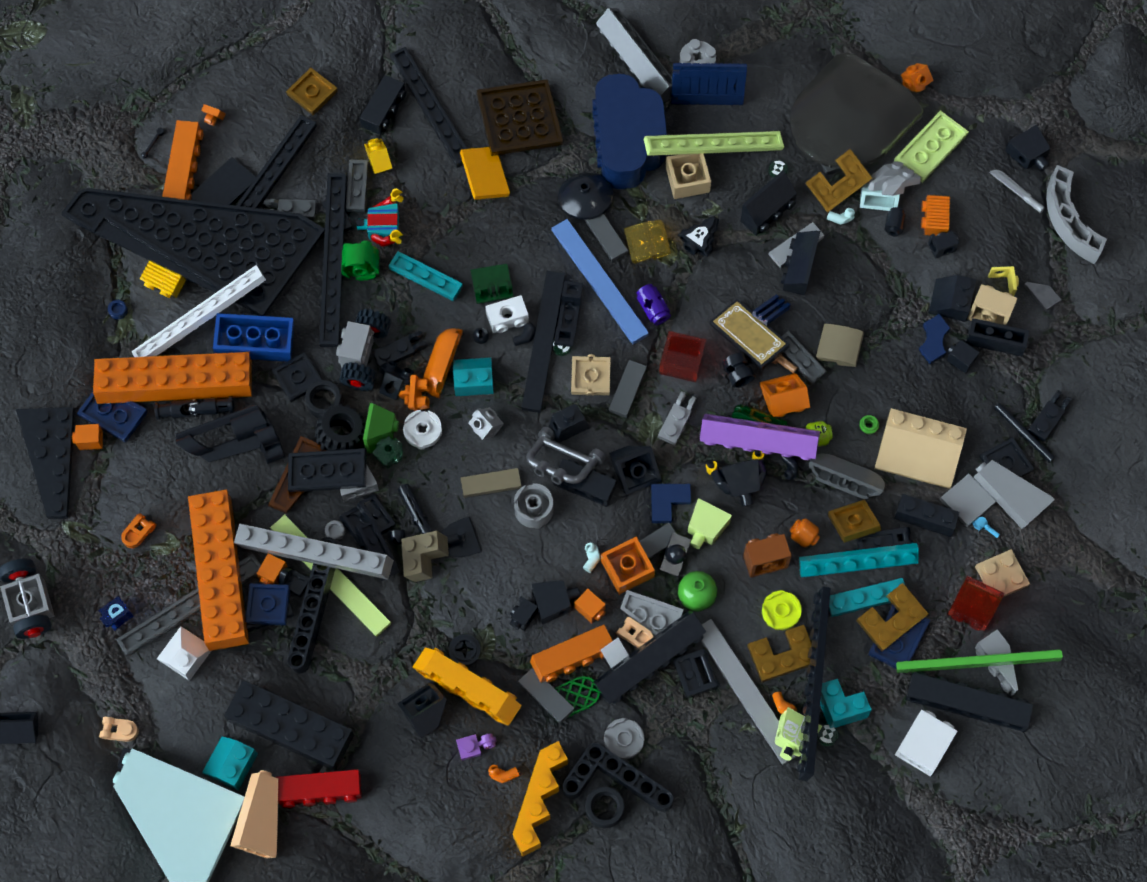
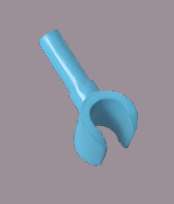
M979 517L972 523L978 531L984 527L985 530L996 538L1000 535L988 525L984 517Z

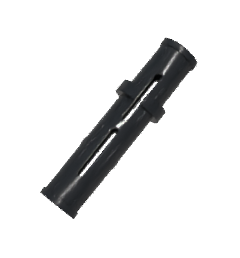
M409 484L400 486L398 491L413 518V524L418 527L421 534L433 532L427 521L428 517L421 510ZM408 498L411 499V501H412V503H413V505H414L415 508L412 507V505H411V503H410V501H409ZM417 515L420 516V518H421V520H422V522H423V524H424L423 526H422V524H421L419 518L417 517Z

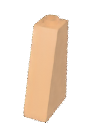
M260 770L259 773L251 774L230 846L266 859L276 858L278 778L272 777V773Z

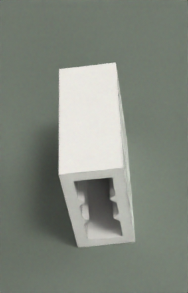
M921 710L895 755L931 776L957 730L949 722L938 720L932 712Z

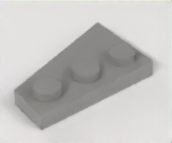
M629 590L626 591L620 608L636 622L650 630L654 636L680 618L684 609Z

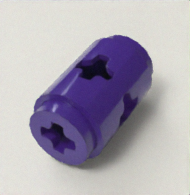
M647 284L636 292L637 300L651 323L660 325L671 317L667 304L657 287L653 286V284Z

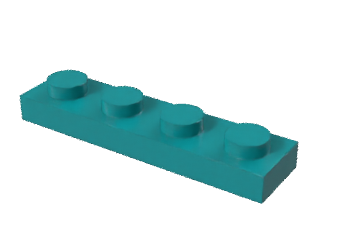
M397 251L388 265L390 270L453 302L463 287V283Z
M903 578L830 595L829 612L831 617L891 603L886 596L900 584H904Z

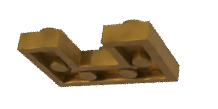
M851 149L835 160L846 176L833 186L829 184L821 172L805 183L827 213L872 179Z
M903 583L886 596L899 611L887 622L882 619L873 607L856 620L881 651L885 650L928 615L927 611Z
M804 625L785 631L791 650L777 655H773L767 637L748 643L747 646L761 682L806 668L810 665L808 652L812 643Z

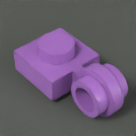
M476 734L457 739L456 742L461 760L481 756L479 747H484V749L495 747L496 737H493V734H486L481 736V741L479 742L477 741Z

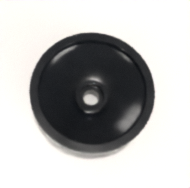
M588 172L579 173L568 178L561 185L558 193L561 209L567 215L581 220L597 218L604 214L612 205L614 197L610 182L599 174Z

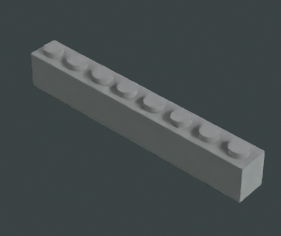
M239 524L234 540L235 544L244 549L383 579H389L394 561L385 554Z

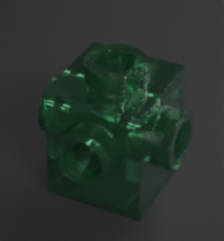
M388 436L386 439L382 438L376 444L377 448L372 453L383 466L389 469L393 464L396 465L402 460L404 452L401 448L403 446L402 443L396 438L392 440Z

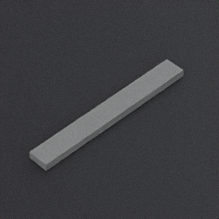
M712 619L702 624L707 631L703 634L702 644L781 764L784 765L790 760H785L780 756L783 748L774 742L779 720Z

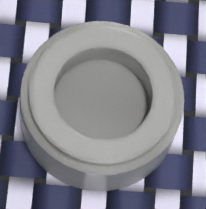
M333 520L325 526V534L327 537L339 541L345 535V528L340 521Z

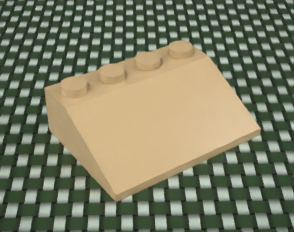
M891 408L874 469L951 489L967 428Z

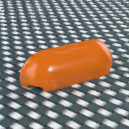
M447 329L440 333L436 339L423 375V379H428L430 382L428 385L431 390L427 392L433 397L440 398L463 333L461 329Z

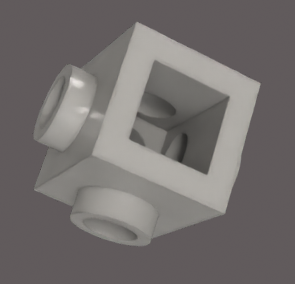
M490 407L477 409L469 421L473 431L482 440L494 437L504 424Z

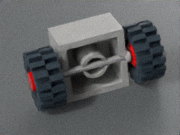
M364 309V311L360 310L356 322L348 321L346 328L343 327L341 338L343 340L342 344H339L337 347L336 355L339 357L338 362L342 368L339 380L348 388L369 391L374 386L377 373L374 372L375 370L370 369L367 364L374 343L373 336L375 338H384L388 335L391 319L385 316L384 313L380 314L379 311L374 312L371 309L370 311Z

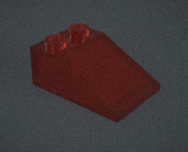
M967 576L957 592L948 614L958 622L964 621L970 624V627L975 630L985 631L1005 593Z

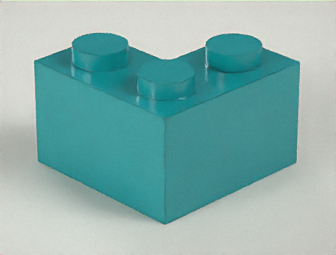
M838 679L822 683L820 706L830 728L840 727L868 718L871 707L864 692L845 697Z

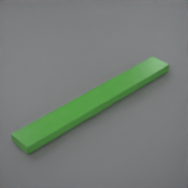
M1062 650L903 661L896 663L897 673L1053 662L1061 661L1063 655Z

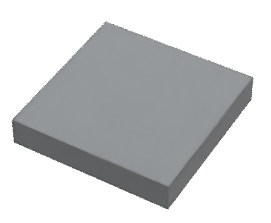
M967 474L940 498V501L947 508L960 512L958 519L966 527L970 526L996 503V500L970 474Z

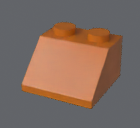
M797 373L760 382L767 408L773 417H783L787 413L802 412L806 408H810L807 386Z

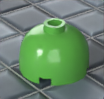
M703 571L689 572L679 583L678 598L682 605L690 611L700 612L708 607L710 608L717 597L715 580L711 575Z

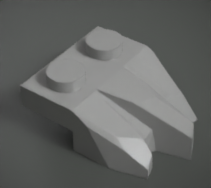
M895 161L891 164L883 165L871 175L872 179L867 184H869V190H882V195L893 196L904 194L906 186L920 184L921 177L914 173L913 170L904 166L903 163Z

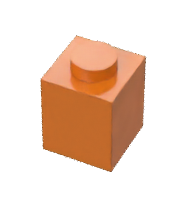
M99 424L75 425V432L72 433L73 443L76 444L79 450L103 449V430Z
M268 553L256 573L260 580L259 582L261 584L278 585L281 571L288 566L285 561Z
M589 589L574 602V608L591 624L595 620L599 621L606 613V604Z

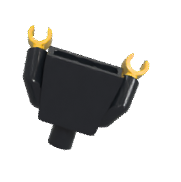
M754 451L751 460L719 467V470L716 461H713L714 468H709L706 464V471L711 475L715 484L731 497L740 496L742 506L753 504L751 493L760 491V487L763 485L767 474L763 460L764 453L762 451L760 457H757Z

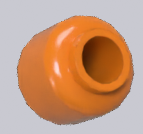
M806 518L798 519L790 529L791 539L804 548L810 545L814 546L820 538L818 536L819 527Z

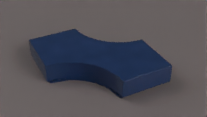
M940 314L923 324L926 332V341L919 347V351L929 364L946 354L943 347V337L950 331V327Z

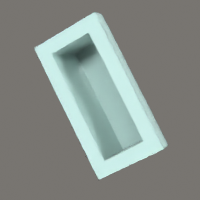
M867 183L861 187L860 208L890 211L891 208L898 207L900 194L893 196L882 195V190H869V184Z

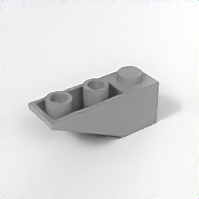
M998 629L979 641L975 646L977 656L1011 653L1010 645ZM1014 665L988 666L990 673L994 677L997 676L1000 680L1002 689L1006 693H1010L1011 696L1015 695L1018 691Z

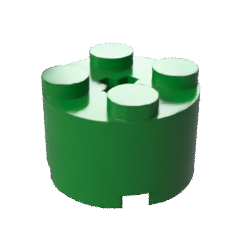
M370 241L344 244L342 249V275L349 279L350 276L356 277V280L359 281L374 279L376 274H379V250L372 246Z

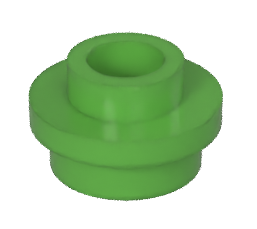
M867 415L860 420L859 426L862 432L873 434L878 430L879 422L874 416ZM870 423L872 427L868 428L866 424Z

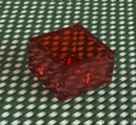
M669 331L660 362L659 374L696 382L705 351L706 339Z

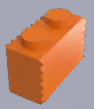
M927 195L926 200L922 201L921 211L925 212V217H922L921 228H924V235L930 236L935 234L937 236L941 232L947 233L949 231L950 196Z

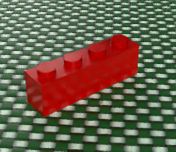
M359 770L276 777L278 778V804L282 805L283 808L295 807V804L303 803V806L316 805L315 802L335 804L336 800H344V802L349 803L356 802L357 799L362 798L361 774Z

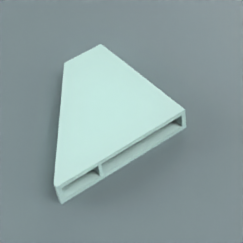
M131 749V752H127L123 758L122 764L124 766L121 772L118 771L114 776L113 783L115 784L113 787L169 882H209L239 818L245 797L135 749Z

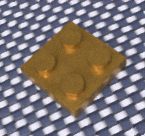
M310 68L286 93L305 110L314 115L338 92V89L318 72Z
M865 500L828 511L829 518L844 543L881 531L878 520Z

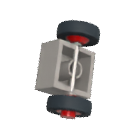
M27 558L13 560L0 567L1 581L9 583L0 586L9 622L14 627L15 635L19 639L34 638L47 633L51 629L49 618L55 617L45 580L40 574L34 575L36 573L35 563L32 559Z

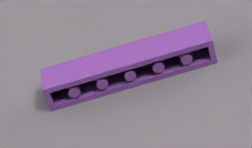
M705 414L702 419L700 441L706 445L721 444L726 448L740 447L745 451L760 450L764 454L779 453L784 457L799 456L803 460H811V458L816 459L820 431Z

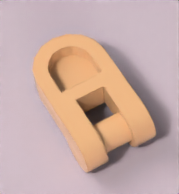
M630 617L625 619L624 626L616 632L620 638L637 648L653 638L650 630ZM631 628L636 630L633 635L628 633Z
M103 717L102 724L104 726L103 731H100L99 737L129 742L137 737L139 729L133 721ZM112 726H117L116 733L111 732Z

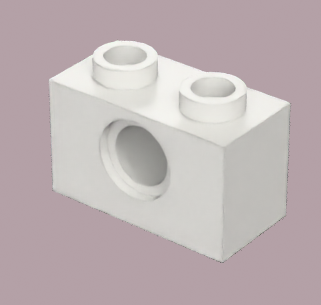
M522 295L485 306L486 315L493 333H503L509 328L522 327L529 323L528 312ZM505 314L512 315L510 318L503 317Z

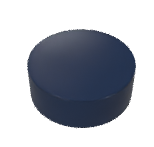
M114 300L108 305V312L113 319H122L127 315L128 308L124 301Z

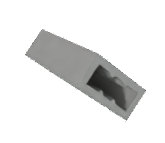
M993 460L988 464L983 462L976 469L978 473L974 476L975 480L996 500L1021 529L1055 500L1052 496Z

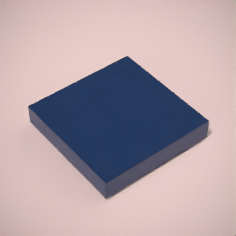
M250 583L246 624L286 625L290 586Z

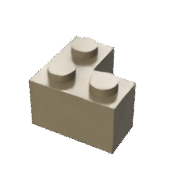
M438 531L401 539L404 577L413 582L432 579L431 559L449 556L447 536Z

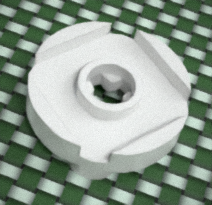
M417 410L412 412L404 422L403 432L405 439L410 445L420 450L433 446L442 435L440 419L431 411ZM419 426H427L426 432H418Z

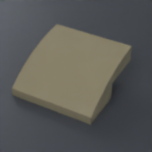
M824 323L816 355L817 360L836 362L839 366L856 367L864 332L846 326Z

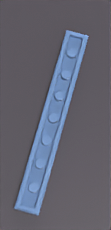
M568 219L552 227V232L632 345L647 337L649 333Z

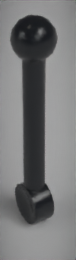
M163 128L157 129L156 136L145 152L141 153L143 159L148 157L149 151L159 136L164 134Z

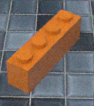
M601 625L532 655L530 663L540 683L544 681L549 683L557 679L558 675L562 673L567 675L575 671L578 666L583 665L585 667L592 664L594 659L599 657L604 659L605 657L601 649L611 643L612 639L605 625Z

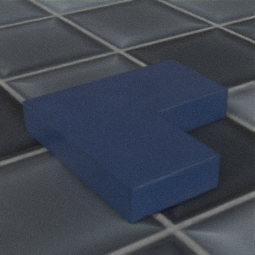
M651 484L652 523H672L671 505L691 504L690 484Z

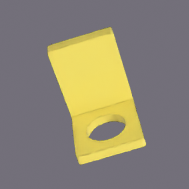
M1014 266L992 267L988 277H1007L1009 293L1014 297L1019 285V278L1015 276Z

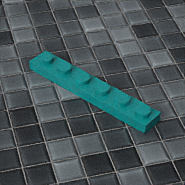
M917 543L803 556L799 557L800 576L810 577L918 564L919 547Z

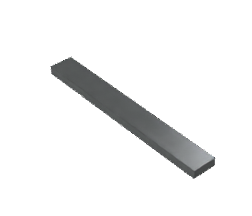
M254 554L239 562L242 585L257 576L256 573L261 566ZM198 588L117 638L116 640L127 657L200 612Z

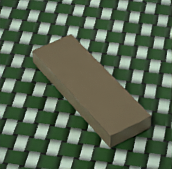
M518 468L461 477L464 498L521 488Z

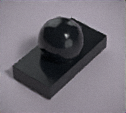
M672 533L659 570L678 577L691 539Z

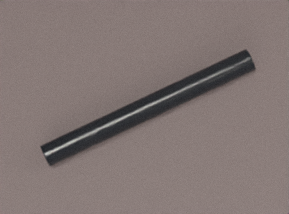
M1000 403L995 406L994 409L1049 463L1055 458Z

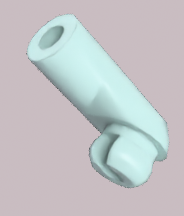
M847 208L842 214L829 211L827 220L843 225L854 219L855 211L852 208Z
M590 542L585 546L588 561L583 566V569L588 573L592 572L601 559L597 545Z

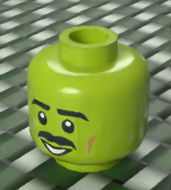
M817 421L806 425V429L820 431L818 447L826 446L832 440V429L826 422Z

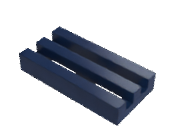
M776 294L753 310L752 316L767 326L788 311L791 304H785V300H779V296Z

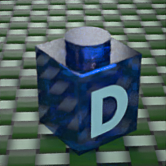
M119 596L98 610L102 614V617L99 619L106 628L111 626L114 631L133 617V614Z

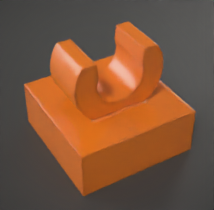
M205 104L202 107L201 111L207 114L204 122L214 126L217 118L223 120L225 117V113L219 109Z

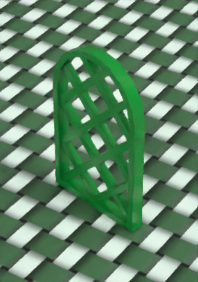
M581 676L554 688L558 693L560 690L567 692L566 700L570 693L576 695L575 702L567 701L573 705L574 709L575 706L581 708L574 711L570 716L590 708L598 701L600 693L597 689L593 688L594 684L592 683L591 687L584 685L585 679L591 682L594 679ZM570 684L569 689L562 688ZM573 684L580 686L578 693L571 691ZM582 687L589 689L587 696L580 694ZM592 691L598 693L596 699L590 698ZM579 697L586 699L584 705L577 703ZM588 700L593 701L591 704L587 705Z

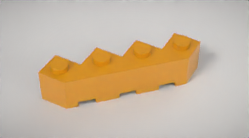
M425 647L412 667L424 678L437 682L449 693L460 696L472 707L485 711L499 723L509 726L522 706L516 701L517 697L514 694L502 691L492 685L493 683L489 679L477 676L469 671L468 667L464 664L456 663L444 656V653L437 648L429 649Z
M559 741L540 750L513 831V838L522 856L541 848V842L533 828L550 820V814L543 800L559 792V786L552 772L568 765V758Z

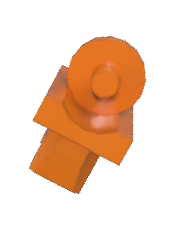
M411 375L410 385H406L405 390L399 393V397L404 399V404L408 405L409 409L417 411L429 408V398L422 396V392L431 390L428 385L430 383L429 380L420 379L417 375Z

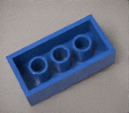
M217 313L213 351L214 353L250 352L252 360L287 362L292 359L293 318Z

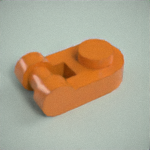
M139 513L121 535L123 544L128 548L138 547L148 534L154 531L156 524L146 520V517ZM140 525L143 527L141 531L137 529Z

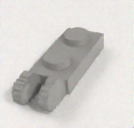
M683 391L680 393L676 404L674 403L658 434L659 439L672 445H676L697 399L692 396L687 408L682 407L681 404L686 394Z

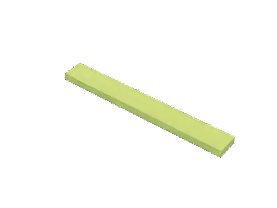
M780 131L645 136L644 138L648 156L777 151L784 148Z
M283 515L270 527L272 531L307 538L286 515ZM302 561L310 570H312L313 563ZM322 565L320 570H325L327 566ZM336 568L330 590L378 637L391 625V622Z

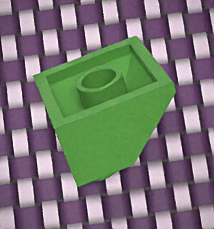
M370 403L363 436L367 453L370 454L393 439L394 432L398 431L399 426L395 413L373 403Z

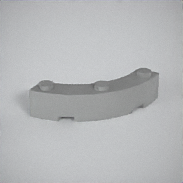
M1056 165L1048 183L1046 196L1050 220L1057 234L1070 249L1085 260L1095 264L1107 238L1094 232L1090 227H1086L1080 221L1079 214L1070 199L1071 181L1074 172Z

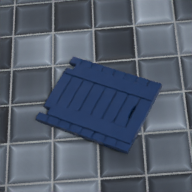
M673 64V70L680 71H673L671 92L673 98H671V104L743 105L747 64Z

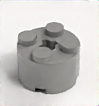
M692 39L682 48L679 63H716V50L704 41Z
M536 483L528 486L525 485L517 491L514 497V510L518 521L526 527L540 529L551 520L554 511L553 498L545 486Z

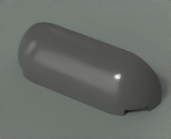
M817 454L816 459L811 458L809 462V468L816 475L815 478L818 481L859 498L868 499L869 497L879 496L884 490V480L877 473L834 455Z

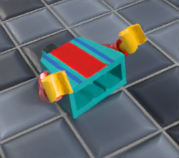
M393 189L391 196L369 208L368 219H357V230H367L369 239L382 247L394 243L401 244L402 240L399 237L403 236V234L399 231V209L396 201H403V197L399 195L402 191Z

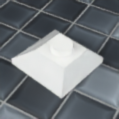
M180 627L157 660L190 681L211 651L208 650L203 640Z

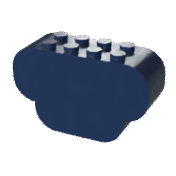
M607 75L597 83L595 99H592L594 135L596 136L595 146L598 156L597 166L601 168L602 176L610 182L612 188L630 189L637 187L643 182L646 171L659 168L665 160L666 155L648 156L644 143L645 136L667 135L663 100L656 91L649 88H639L637 81L629 75Z

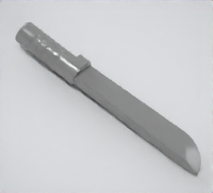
M992 170L989 172L1039 213L1045 209L1043 205L1031 197L1030 193H1027L1003 171Z

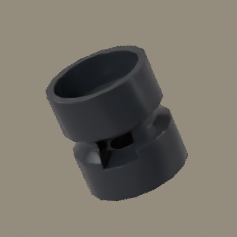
M743 352L732 354L722 362L725 372L730 374L729 380L734 388L745 386L755 379V374L752 368L747 366L749 362Z

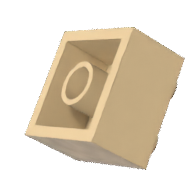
M704 153L678 154L666 157V170L674 199L710 192L711 180Z
M981 284L967 319L972 321V318L1006 325L1017 298L1013 297L1010 293H1003L995 290L992 286Z

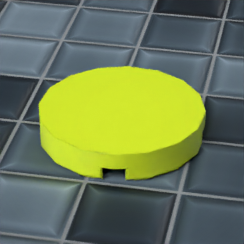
M782 590L772 592L766 597L762 605L764 621L775 630L791 629L798 623L801 617L802 607L800 601L792 593Z

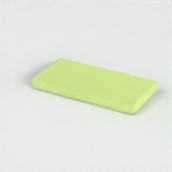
M940 110L895 157L894 162H901L904 166L913 170L914 173L921 177L920 181L923 183L964 140L969 131Z

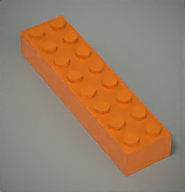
M250 352L94 359L93 394L97 404L215 397L229 398V396L251 397L252 362Z
M227 489L188 496L204 643L209 651L249 644L237 544L234 543L236 533L231 497Z

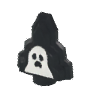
M712 216L705 219L700 225L694 224L689 229L684 228L678 234L679 238L684 242V249L691 255L698 253L708 257L713 249L711 246L714 242L713 234L717 231L719 219Z

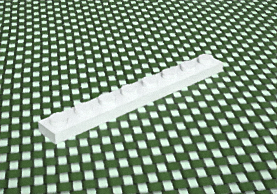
M257 265L252 267L132 351L133 356H157L167 350V348L180 341L193 330H196L206 321L212 319L217 313L229 307L232 303L266 281Z

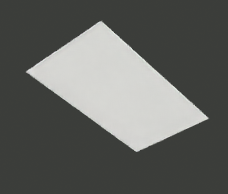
M616 638L601 649L611 668L628 656L619 638Z

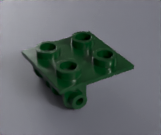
M507 264L470 270L477 304L514 297Z

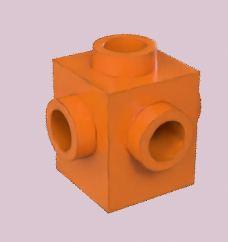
M916 63L911 65L901 74L903 86L909 91L921 92L925 89V86L934 81L928 66L925 64Z

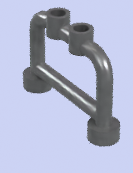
M543 427L538 433L539 439L526 456L529 465L535 468L534 472L539 477H544L546 473L552 475L551 480L558 485L563 481L571 484L582 482L595 465L599 466L605 460V454L599 449H593L587 456L553 441L555 433L548 427ZM545 445L582 461L586 465L578 475L571 476L562 468L555 469L546 461L539 462L535 460L534 456Z

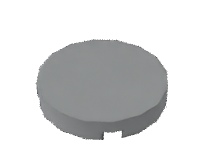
M626 718L614 720L608 725L604 734L605 748L624 760L635 757L640 753L644 744L642 728L637 722Z

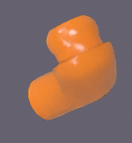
M782 692L773 693L772 697L780 714H783L788 707L797 712V708L793 704L784 700Z
M491 765L488 769L489 776L500 783H506L520 776L516 767L504 771L498 768V765Z

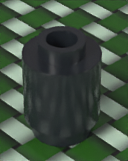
M893 207L887 213L884 230L888 235L898 236L903 233L906 218L903 209Z

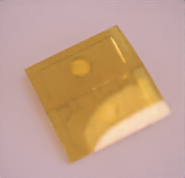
M663 220L644 222L624 228L631 259L634 264L649 258L656 260L671 254Z

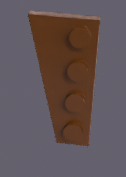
M300 436L293 453L322 451L320 449L321 444L318 445L316 442ZM288 464L268 506L286 514L305 492L288 491Z

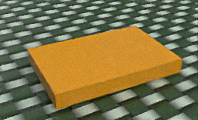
M489 147L461 149L460 155L474 200L508 197L510 191L499 156H491Z

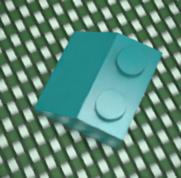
M491 357L453 360L455 396L494 394Z
M222 736L202 773L239 791L258 753L254 748L237 740Z

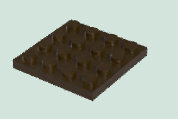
M548 79L477 90L476 94L491 156L563 145V138Z

